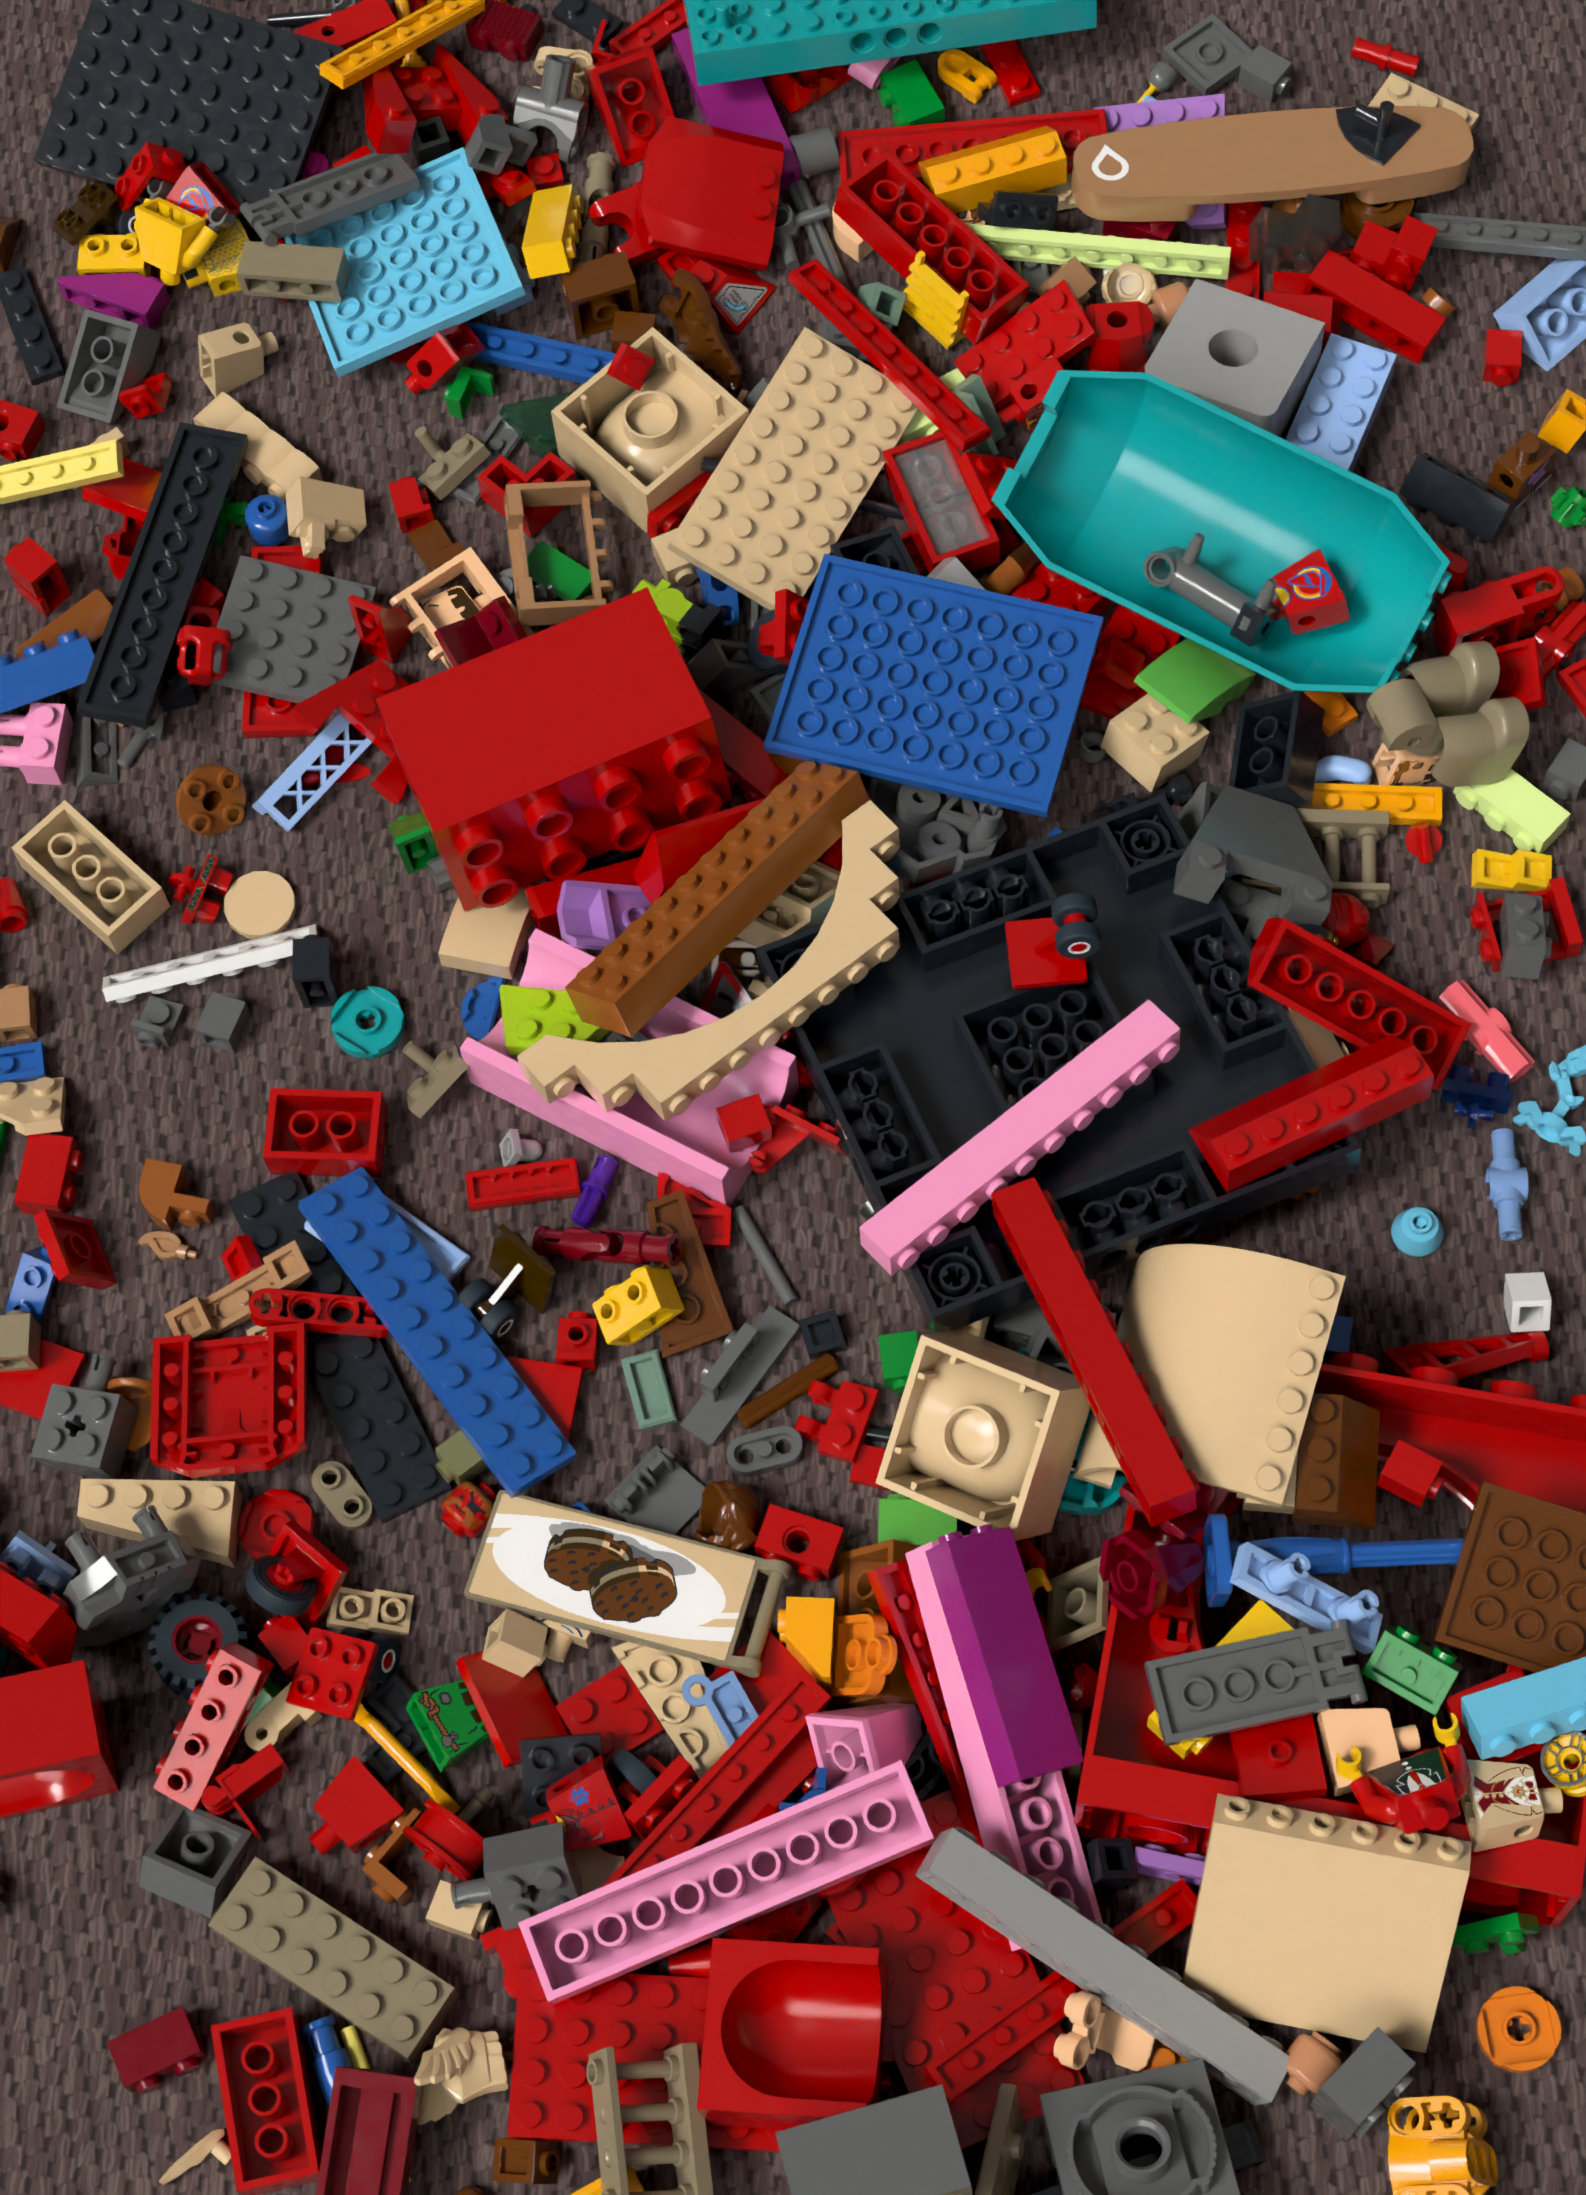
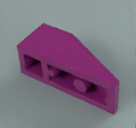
M138 273L60 276L57 281L63 299L96 312L134 322L150 329H154L170 303L165 284L161 280Z

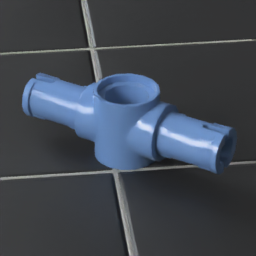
M1501 1128L1492 1131L1491 1135L1493 1161L1490 1163V1168L1486 1169L1485 1182H1489L1490 1194L1487 1196V1201L1493 1202V1207L1498 1210L1500 1239L1515 1241L1521 1239L1523 1235L1520 1208L1523 1207L1524 1201H1527L1528 1172L1526 1167H1520V1161L1516 1159L1513 1130Z

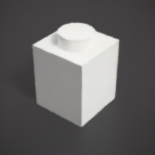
M1544 1272L1505 1274L1503 1301L1510 1331H1549L1552 1299Z

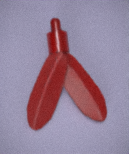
M343 735L335 740H343ZM329 746L325 750L326 765H341L339 763L344 757V746ZM319 760L315 766H320ZM352 763L335 783L362 780L371 774V769L362 764ZM308 771L302 774V786L305 785L308 788L319 783L320 771ZM326 771V780L334 771Z

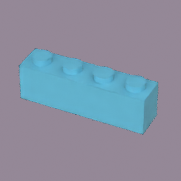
M1586 1657L1461 1697L1462 1722L1481 1761L1494 1756H1506L1515 1749L1534 1743H1546L1553 1737L1567 1732L1586 1730Z

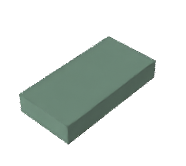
M658 1350L621 1359L640 1432L677 1422Z

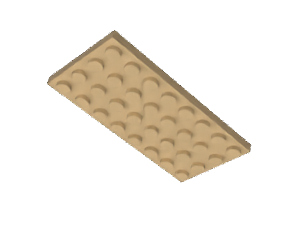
M804 327L673 535L667 549L770 611L775 610L776 591L787 588L804 597L819 572L824 554H830V545L837 543L885 464L883 451L897 445L918 408L884 374Z

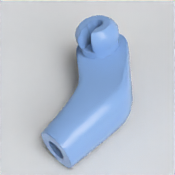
M1329 755L1318 760L1315 783L1342 780L1353 782L1354 784L1369 785L1372 770L1365 761L1346 756Z

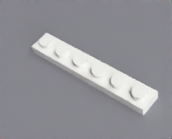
M316 924L106 976L103 977L102 985L106 1002L116 1000L117 1003H124L135 999L137 994L149 991L152 994H160L171 990L173 985L185 982L188 985H196L208 980L209 976L221 973L223 976H232L242 972L245 967L257 964L259 967L272 966L278 963L280 958L293 955V939H303V937L312 934L319 935Z

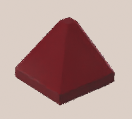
M1367 929L1366 939L1351 944L1345 953L1378 970L1394 945Z

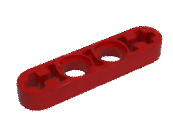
M263 1288L255 1291L249 1299V1316L252 1322L258 1326L266 1327L304 1322L307 1331L374 1338H383L391 1335L384 1324H376L375 1318L377 1315L364 1297ZM265 1301L271 1302L268 1314L261 1313L260 1307L263 1306ZM283 1302L288 1303L287 1317L282 1316ZM306 1303L315 1309V1313L308 1319H300L293 1313L294 1308L299 1304ZM339 1307H346L352 1311L353 1317L348 1322L340 1323L333 1319L331 1316L332 1312ZM359 1309L365 1310L364 1324H359Z

